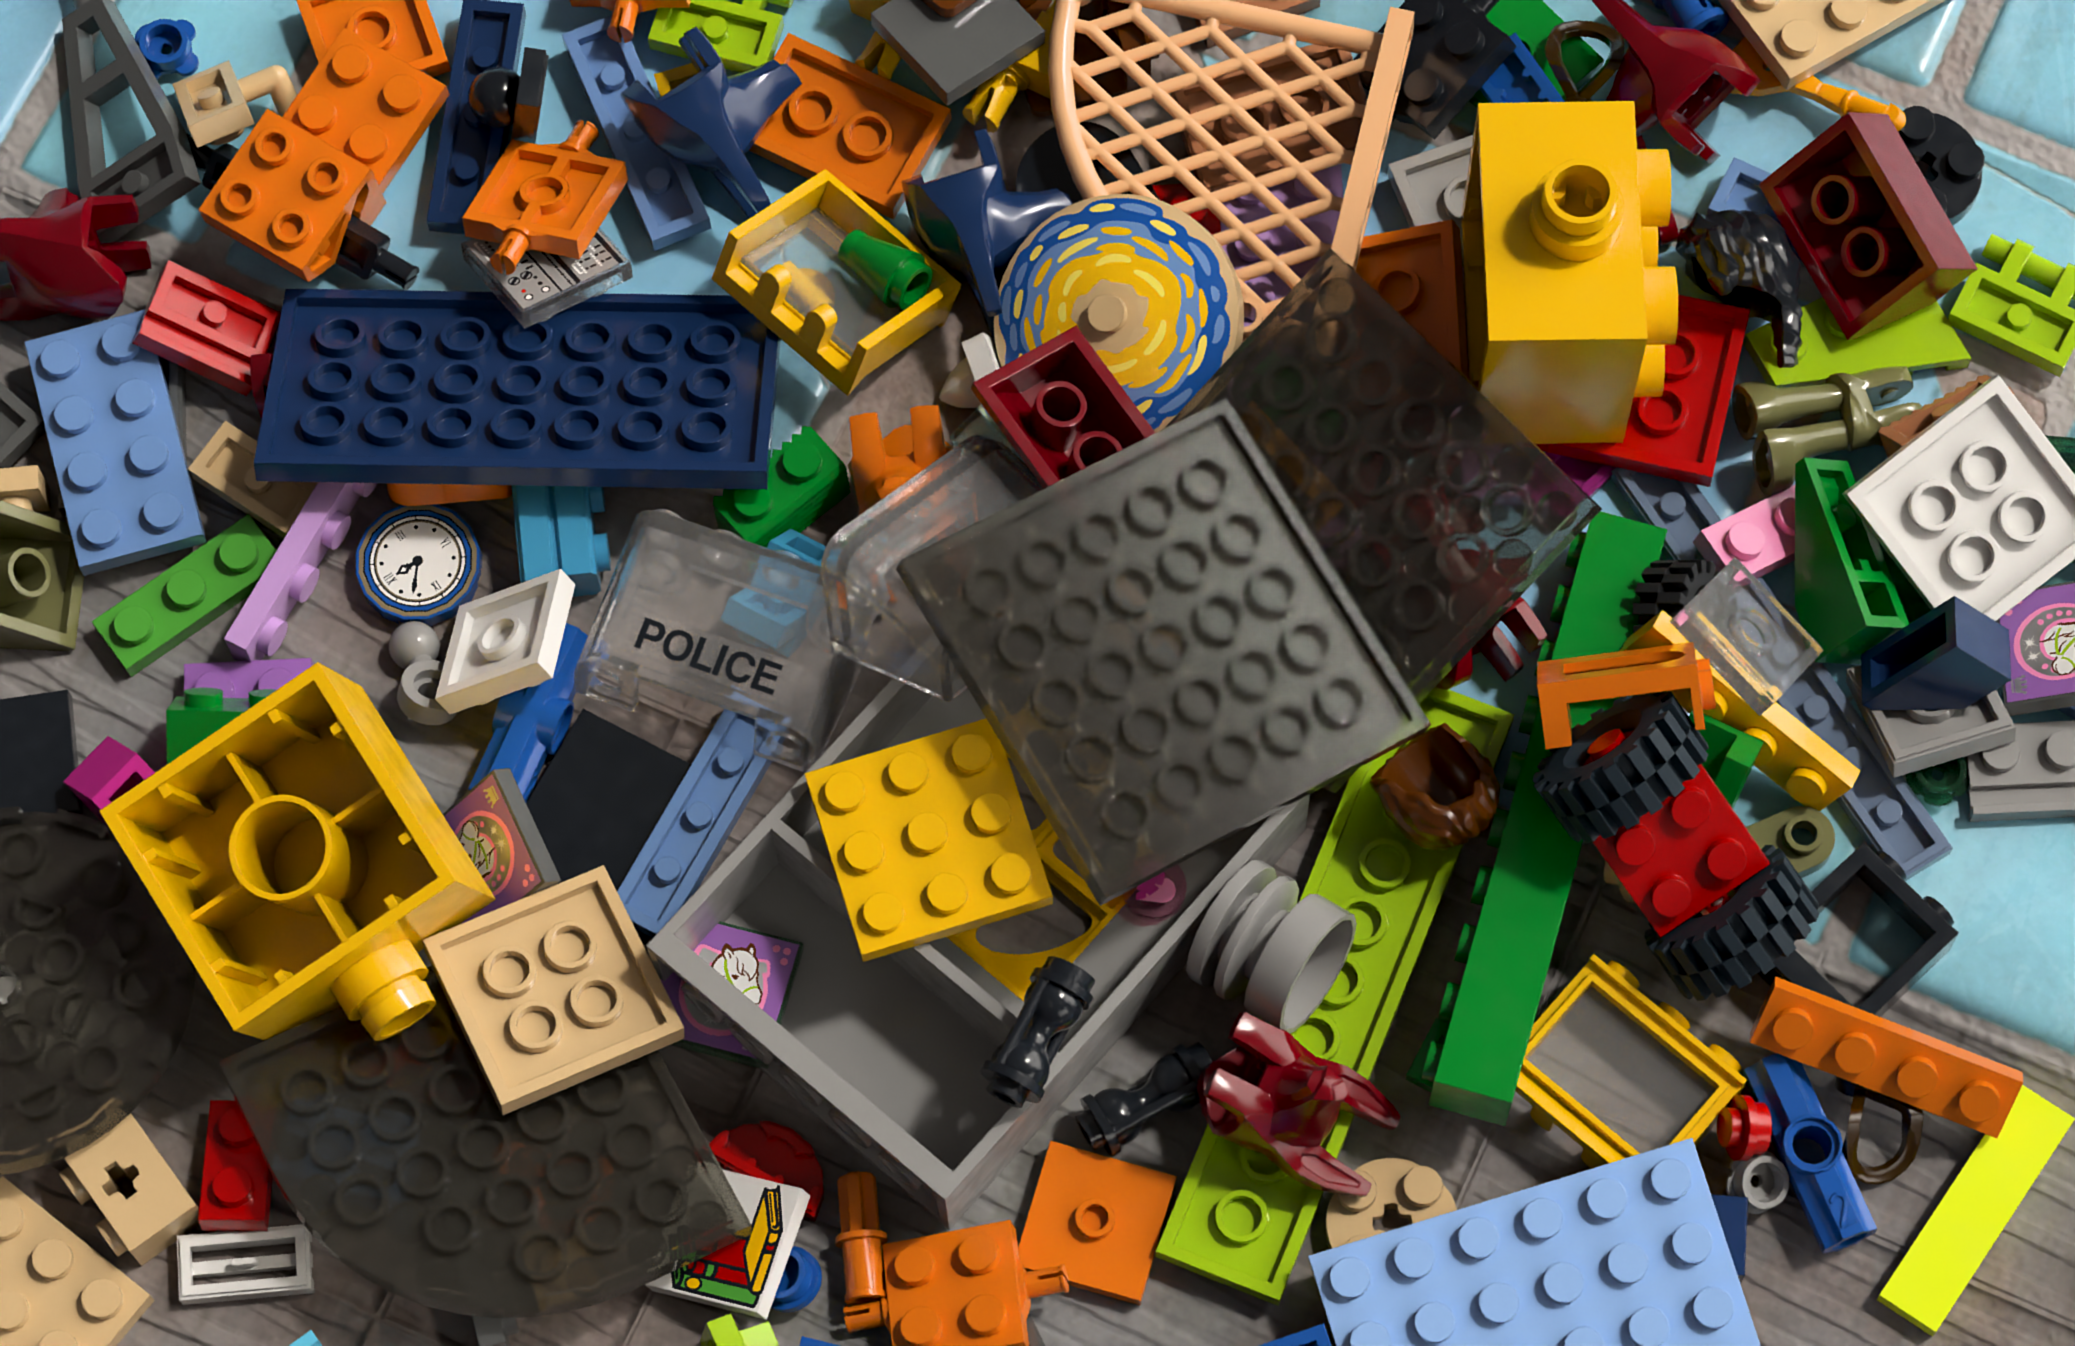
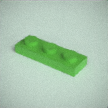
M248 514L91 622L129 676L133 677L249 597L276 550Z

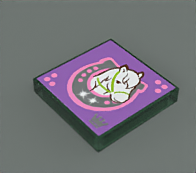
M720 921L693 951L777 1023L782 1024L804 950V944ZM673 972L665 981L660 978L684 1026L685 1039L670 1045L757 1068H769L770 1063L765 1064L757 1059L730 1032V1028L734 1025L732 1021L725 1016L720 1023L715 1022L687 998L681 990L685 981Z

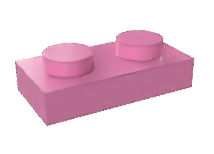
M1795 485L1701 530L1693 541L1702 557L1716 565L1715 571H1721L1724 577L1722 585L1724 588H1728L1729 593L1795 560Z

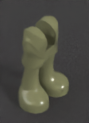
M1907 366L1882 367L1855 374L1835 373L1825 380V384L1777 388L1757 381L1737 384L1732 393L1733 416L1741 437L1746 441L1755 439L1752 452L1753 470L1761 491L1765 495L1771 496L1789 489L1795 480V463L1803 457L1813 458L1840 450L1851 452L1868 446H1883L1878 432L1881 427L1889 426L1893 421H1899L1903 416L1911 415L1914 410L1922 409L1923 407L1919 403L1911 402L1874 411L1872 408L1873 406L1894 402L1904 397L1913 389V380ZM1840 411V420L1799 427L1778 428L1780 425L1795 419Z

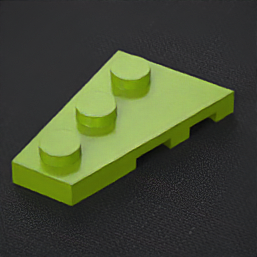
M1823 297L1801 307L1803 315L1800 319L1802 323L1800 338L1803 343L1797 354L1798 364L1792 368H1779L1777 366V349L1773 344L1771 322L1745 334L1743 345L1766 384L1777 388L1825 384V380L1835 373L1855 374L1882 367L1907 366L1911 376L1916 370L1945 367L1946 371L1968 368L1972 359L1937 301L1930 306L1859 338L1847 340Z

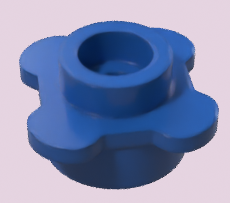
M159 19L143 25L137 30L135 41L157 80L162 75L172 73L190 76L198 69L199 60L192 51L191 42L196 36V31L189 21L183 19L177 21ZM166 46L173 48L170 54H163L161 51Z

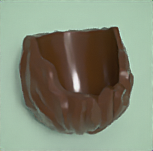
M1446 723L1430 728L1427 732L1419 734L1407 745L1398 749L1376 771L1370 781L1371 788L1378 794L1386 815L1394 822L1405 838L1425 849L1449 850L1467 843L1469 838L1477 837L1479 833L1484 832L1490 826L1499 803L1500 784L1494 774L1491 762L1488 758L1481 755L1472 743L1455 732Z

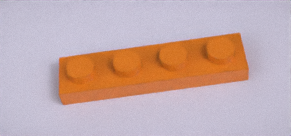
M1776 976L1750 1032V1043L1994 1138H1998L2023 1085V1072Z

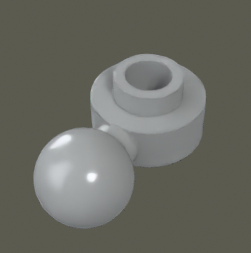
M410 621L398 626L389 640V652L392 660L396 665L405 670L397 692V702L403 713L410 719L425 725H441L451 721L458 712L450 715L435 700L444 666L443 662L436 661L440 650L439 639L436 632L429 625L419 621Z

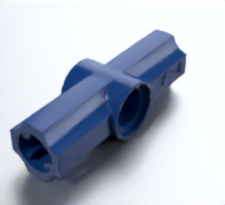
M566 623L553 678L544 681L540 685L526 687L500 697L492 722V731L494 733L469 785V791L492 770L510 768L527 803V799L537 782L547 755H554L566 737L573 717L574 703L572 701L597 648L594 638L582 632L580 628Z
M1775 1053L1745 1068L1742 1071V1076L1747 1079L1745 1084L1751 1097L1755 1102H1764L1769 1108L1772 1120L1771 1141L1776 1150V1157L1788 1171L1789 1182L1793 1187L1822 1254L1833 1251L1837 1252L1873 1235L1877 1231V1227L1843 1155L1841 1133L1835 1124L1827 1119L1802 1063ZM1803 1138L1814 1140L1823 1148L1825 1160L1817 1164L1803 1162L1794 1153L1792 1143Z

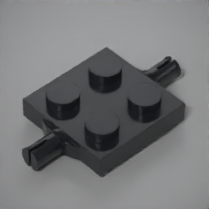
M1405 0L1399 7L1400 9L1415 12L1414 29L1392 122L1396 119L1403 123L1413 124L1434 140L1516 48L1510 37L1494 26L1486 16L1500 0ZM1386 23L1378 31L1379 33L1384 34ZM1358 54L1353 60L1359 59L1361 54ZM1364 71L1358 73L1362 86L1370 91L1374 72Z

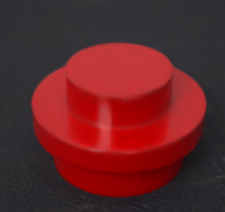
M1734 1095L1728 1106L1722 1108L1718 1115L1717 1138L1720 1145L1726 1147L1728 1155L1734 1161H1748L1753 1155H1763L1767 1151L1772 1135V1120L1768 1106L1764 1102H1755L1749 1095Z

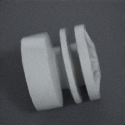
M1251 860L1241 867L1224 885L1209 907L1190 948L1186 971L1189 978L1203 987L1213 986L1216 994L1224 1000L1235 999L1246 991L1244 1007L1248 1014L1278 1029H1284L1291 1034L1307 1021L1333 986L1354 941L1357 923L1354 914L1319 894H1309L1297 903L1299 888L1294 879L1289 876H1279L1277 878L1275 869L1261 860Z

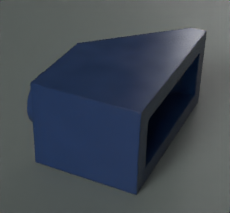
M1956 596L1951 597L1861 654L1862 705L1870 710L1967 708L2011 681L2009 629Z

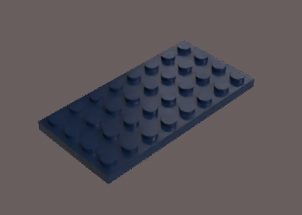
M285 289L254 458L256 481L768 489L781 339L731 295L556 293L523 309L509 292Z

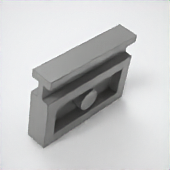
M2075 720L2014 723L2016 727L2014 742L1963 757L1966 794L1969 796L1970 805L1969 822L2075 817Z

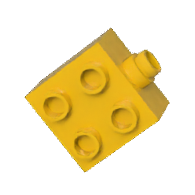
M1634 101L1478 103L1461 214L1470 386L1471 445L1623 443L1633 398L1662 397L1665 378V345L1675 344L1678 329L1676 270L1674 266L1658 267V227H1667L1670 220L1671 165L1668 149H1637Z
M319 662L99 811L233 1030L278 1045L284 1044L338 1006L342 1007L349 1020L356 1021L361 1019V1024L375 1041L390 1038L406 1030L426 1016L436 1004L427 982L423 981L429 973V970L418 952L424 949L423 939L461 924L496 900L362 686Z

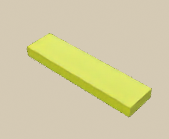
M2022 1085L1998 1138L1987 1134L1983 1136L1876 1300L1933 1337L2075 1118Z

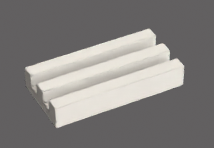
M309 1224L268 1227V1231H222L178 1235L179 1301L182 1305L314 1293V1280L311 1269L313 1268V1254L311 1253L310 1242H312L311 1227ZM295 1243L296 1253L192 1262L193 1252ZM297 1270V1276L193 1285V1278Z

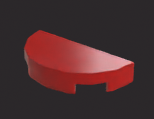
M760 1121L759 1124H743L730 1131L724 1130L720 1132L702 1151L705 1158L727 1171L802 1188L810 1195L804 1216L814 1222L816 1221L824 1200L823 1171L812 1146L793 1129L771 1121Z

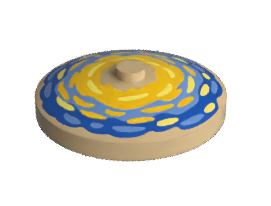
M1134 194L1096 196L1079 201L1056 212L1032 231L1019 246L1007 266L998 290L1002 313L994 316V337L1001 367L1077 326L1160 439L1168 437L1186 427L1213 403L1228 382L1240 353L1244 333V303L1240 283L1228 255L1213 235L1191 216L1177 207L1147 196Z

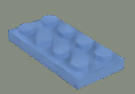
M145 309L25 341L74 549L83 576L207 543L161 358L132 344L141 325Z

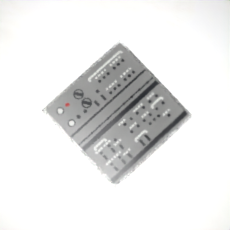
M600 227L580 259L529 250L524 253L515 271L510 275H506V270H504L503 274L499 273L490 263V258L496 252L500 243L475 238L461 243L463 259L524 328L538 322L547 321L555 314L586 299L602 295L608 289L633 278L631 261Z

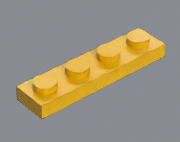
M1663 610L1625 641L1620 651L1693 642L1696 660L1709 658L1713 679L1716 709L1703 710V713L1763 741V746L1754 766L1803 806L1821 811L1853 787L1860 773L1857 767ZM1690 689L1671 690L1682 708L1691 713Z

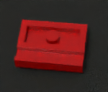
M168 260L160 272L141 319V325L132 344L247 396L252 390L250 374L251 355L268 352L280 321L281 312Z

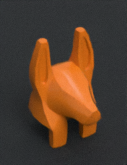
M923 405L910 408L911 425H904L894 429L884 439L882 438L877 412L849 417L853 456L847 466L859 505L855 545L861 574L873 602L881 613L895 611L893 566L895 550L938 544L944 559L953 604H961L971 591L976 562L975 528L962 497L963 452L955 449L945 441L939 405Z

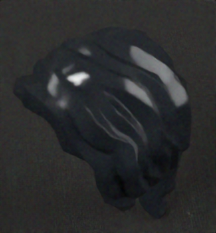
M1729 209L1711 212L1706 215L1696 212L1689 225L1680 229L1675 248L1686 260V276L1701 290L1709 293L1722 304L1750 309L1749 318L1757 317L1771 322L1773 344L1777 349V366L1779 368L1794 367L1798 364L1797 354L1803 343L1800 338L1802 326L1800 319L1803 312L1798 303L1801 265L1798 257L1790 248L1784 228L1767 214L1755 211Z

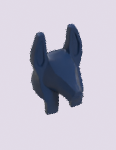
M693 27L685 32L678 42L698 71L696 75L658 100L638 80L620 93V96L636 125L656 147L675 160L710 171L750 219L771 205L745 154L751 149L761 134L768 119L802 83L787 63L779 64L775 59L754 69L727 76L724 64L709 39L697 27Z
M981 129L974 131L981 155L982 166L925 183L921 174L901 182L908 215L920 242L936 261L969 283L990 335L995 339L994 316L1002 313L998 292L999 276L1005 273L1015 252L1032 231L1050 216L1073 203L1069 195L1062 191L1060 192L1058 188L1040 192H1008L1003 180V173L995 145L987 130Z

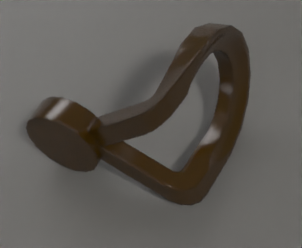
M1580 20L1563 22L1554 26L1546 42L1545 54L1565 94L1562 96L1565 102H1593L1591 97L1619 69L1624 59V40L1622 35L1615 29L1605 24ZM1572 37L1598 39L1610 48V53L1604 66L1578 92L1562 61L1561 44L1564 40Z
M1836 1076L1835 1086L1837 1090L1853 1097L1842 1152L1854 1178L1865 1184L1878 1185L1895 1179L1907 1170L1916 1157L1923 1128L1924 1113L1922 1109ZM1866 1098L1895 1109L1902 1114V1142L1900 1148L1892 1159L1876 1167L1864 1166L1859 1163L1857 1158L1860 1123Z

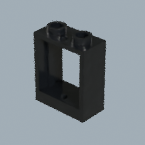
M1863 842L1811 893L1819 903V908L1816 910L1820 914L1859 877L1926 941L1858 1007L1861 1010L1881 1017L1949 952L1959 932L1952 927L1954 924L1953 918L1941 903L1930 896L1922 898L1905 882L1906 874L1890 855L1883 851L1875 853ZM1796 950L1788 957L1780 956L1773 962L1776 967L1766 974H1763L1762 971L1757 973L1770 986L1776 976L1853 1006Z

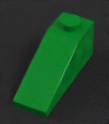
M1803 457L1795 463V609L1804 630L1805 641L1816 663L1860 665L1861 654L1909 625L1878 540L1842 495V493L1856 483L1848 461Z

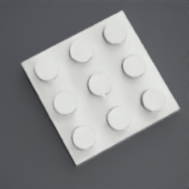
M1999 375L1989 378L1842 493L1931 610L1951 597L1956 596L1996 621L2075 559V474Z

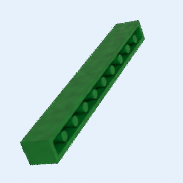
M1593 510L1587 533L1574 530L1565 566L1576 569L1572 587L1559 584L1549 621L1559 623L1561 627L1556 642L1545 640L1538 662L1618 652L1622 649L1627 638L1633 634V626L1639 624L1638 615L1632 614L1633 603H1640V597L1635 593L1637 583H1644L1641 575L1645 568H1651V562L1660 559L1667 529ZM1536 666V670H1535V673H1534V676H1536V677H1537V666ZM1528 695L1518 731L1530 735L1525 754L1512 751L1503 784L1504 789L1515 791L1510 810L1496 809L1487 841L1488 846L1499 848L1493 868L1480 866L1470 902L1483 906L1478 925L1464 923L1454 961L1466 964L1462 982L1460 985L1448 981L1438 1020L1450 1023L1445 1043L1431 1041L1421 1077L1423 1080L1434 1082L1428 1105L1506 1126L1583 839L1579 842L1572 840L1534 787L1533 775L1539 772L1538 764L1543 758L1552 756L1549 751L1550 749H1545L1539 697ZM1621 697L1569 703L1572 728L1578 723L1583 726L1592 719L1590 716L1592 713L1600 708H1603L1604 711L1611 708L1614 701Z

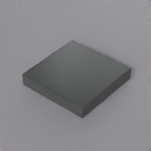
M891 0L871 13V26L947 106L1045 43V30L1016 0H977L956 16L948 18L940 16L922 0Z

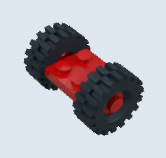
M1671 691L1633 695L1631 699H1628L1627 696L1621 697L1614 701L1611 708L1605 711L1603 708H1600L1590 715L1592 719L1583 726L1578 723L1573 727L1572 746L1549 750L1552 756L1543 758L1537 766L1539 772L1533 775L1534 787L1572 840L1579 842L1583 839L1585 843L1593 842L1648 919V924L1651 928L1645 931L1644 938L1647 941L1646 944L1683 996L1689 1000L1695 997L1697 1001L1706 1000L1711 993L1716 998L1726 995L1731 986L1737 985L1740 989L1752 983L1751 977L1760 971L1766 974L1776 967L1773 962L1780 956L1788 957L1797 948L1794 942L1805 939L1812 930L1808 924L1817 921L1819 913L1816 909L1819 908V903L1780 848L1776 849L1774 845H1765L1762 849L1759 847L1703 767L1702 763L1706 762L1708 757L1706 752L1709 749L1708 744L1700 732L1695 730L1694 723Z

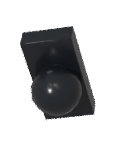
M525 47L520 76L515 71L505 67H491L474 78L468 90V104L473 114L481 123L492 128L508 127L513 124L511 140L536 143L549 55H546V50Z

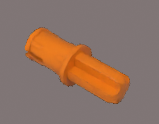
M849 1172L839 1177L837 1181L841 1234L835 1237L836 1247L843 1251L846 1294L844 1295L845 1303L847 1305H856L881 1300L882 1297H886L885 1290H883L884 1273L881 1246L887 1243V1233L880 1230L875 1176L870 1172Z

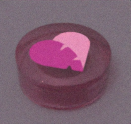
M1162 855L1143 856L1130 864L1125 871L1122 879V897L1129 911L1138 918L1152 922L1163 921L1175 915L1184 904L1187 890L1186 878L1180 866L1170 858Z

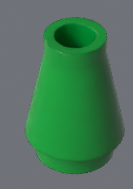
M860 229L850 232L843 240L838 251L839 261L850 267L888 308L898 306L905 310L924 297L930 287L933 272L925 264L922 254L872 237Z

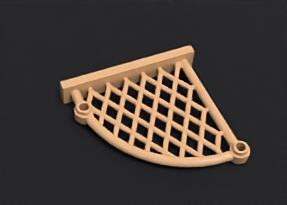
M1056 0L1049 38L1048 59L1051 111L1062 154L1073 182L1083 200L1102 195L1122 194L1128 191L1134 195L1157 199L1145 186L1171 177L1177 178L1195 198L1172 206L1177 207L1186 214L1208 208L1229 228L1228 230L1213 234V237L1221 246L1241 240L1262 260L1261 262L1235 270L1243 297L1244 317L1254 321L1251 325L1244 327L1240 350L1255 348L1264 340L1305 348L1304 368L1316 378L1329 381L1411 45L1415 12L1390 7L1383 34L1230 0H1111L1129 4L1128 9L1091 21L1078 19L1080 7L1087 5L1092 0ZM1142 7L1204 20L1206 24L1168 37L1142 12ZM1133 22L1153 42L1123 51L1103 31ZM1219 24L1283 37V41L1245 54L1219 29ZM1075 32L1086 34L1109 57L1079 66L1073 60ZM1209 38L1230 58L1200 68L1180 47ZM1296 41L1361 55L1359 59L1322 70L1296 45ZM1166 53L1185 74L1156 83L1135 62ZM1287 55L1308 76L1278 85L1257 64ZM1121 67L1141 88L1112 98L1091 77ZM1243 70L1263 90L1234 100L1213 79ZM1364 71L1374 72L1366 105L1358 104L1335 81ZM1073 79L1097 103L1076 109ZM1198 84L1219 105L1189 114L1169 93ZM1320 86L1341 107L1311 117L1290 96ZM1154 99L1174 120L1144 129L1124 108ZM1276 101L1297 122L1266 131L1245 110ZM1109 113L1130 134L1100 144L1080 123ZM1232 116L1251 137L1222 146L1201 125ZM1353 117L1363 119L1355 151L1346 150L1323 127ZM1186 130L1207 150L1206 152L1177 160L1157 139ZM1308 132L1329 154L1300 163L1279 142ZM1142 145L1163 166L1132 175L1112 154ZM1264 147L1285 168L1255 178L1234 156ZM1098 160L1118 181L1103 185L1092 161ZM1220 162L1241 183L1210 192L1189 171ZM1342 163L1351 165L1344 198L1334 196L1312 173ZM1297 179L1318 200L1288 209L1267 188ZM1252 193L1273 215L1243 224L1222 203ZM1329 210L1340 211L1332 245L1323 243L1300 220ZM1285 225L1306 247L1277 256L1256 235ZM1320 256L1329 258L1321 291L1312 290L1289 267ZM1274 272L1295 293L1265 303L1244 281ZM1308 303L1317 305L1313 324L1273 316Z

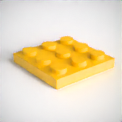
M994 716L804 773L863 962L1053 904V895Z

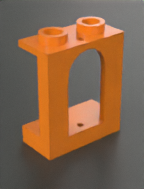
M1688 642L1537 662V689L1545 749L1572 746V722L1569 703L1689 688L1695 730L1705 729L1703 710L1716 709L1709 658L1696 660L1694 643Z

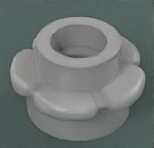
M1767 1150L1763 1155H1753L1748 1161H1731V1173L1725 1181L1726 1192L1728 1196L1748 1197L1747 1213H1764L1784 1200L1789 1189V1175L1786 1167L1772 1152ZM1753 1175H1757L1759 1178L1756 1187L1751 1185Z

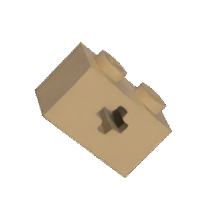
M123 1102L57 1148L69 1165L59 1175L81 1205L91 1198L97 1204L105 1218L95 1224V1226L117 1257L129 1250L142 1266L175 1243L178 1235H186L200 1225L198 1221V1206ZM125 1177L129 1178L137 1191L128 1199L121 1194L120 1188L117 1186V1183Z

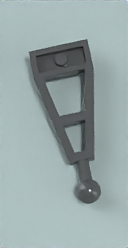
M72 0L75 11L64 17L62 23L77 181L81 199L89 196L133 195L139 210V221L137 223L97 230L99 241L111 243L200 185L201 181L187 134L115 3L111 0ZM101 30L116 60L96 73L92 35ZM131 86L156 135L106 168L100 106Z

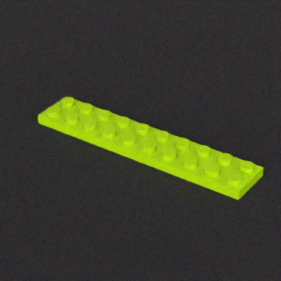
M1402 671L1395 685L1388 684L1299 900L1301 901L1309 894H1319L1354 914L1357 923L1354 941L1333 986L1307 1021L1291 1033L1315 1057L1345 1065L1367 1080L1370 1079L1464 845L1462 844L1449 850H1431L1422 848L1405 838L1394 822L1386 815L1378 794L1371 788V777L1398 749L1407 745L1419 734L1427 732L1430 728L1437 727L1443 723H1446L1455 732L1463 736L1477 748L1481 755L1488 758L1494 771L1515 714L1452 690L1434 687L1432 683ZM1342 1110L1339 1111L1337 1121L1331 1132L1321 1144V1147L1336 1159L1339 1157L1355 1115ZM1207 1125L1157 1246L1155 1257L1279 1306L1324 1191L1315 1190L1290 1178L1264 1154L1244 1148L1213 1134L1209 1125Z

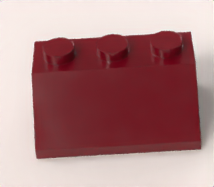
M1846 113L1759 184L1847 340L1859 338L1932 305L1978 269L1888 114Z
M1077 326L972 383L971 390L1081 540L1121 538L1172 508L1187 474Z

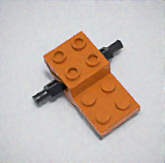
M343 27L285 114L281 117L273 111L266 109L240 149L228 143L215 150L207 145L197 148L193 137L186 133L196 167L205 172L202 185L211 190L198 209L205 223L308 283L336 263L363 280H367L376 273H379L401 286L402 289L408 290L417 279L416 274L419 273V267L413 266L389 252L390 238L371 225L387 203L383 196L384 191L450 95L447 86Z

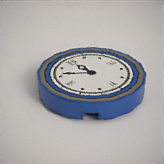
M437 504L423 506L400 505L383 512L366 528L356 549L355 574L367 602L383 618L398 624V621L403 623L419 621L433 626L457 615L460 605L472 601L478 588V580L482 569V553L472 528L455 511Z

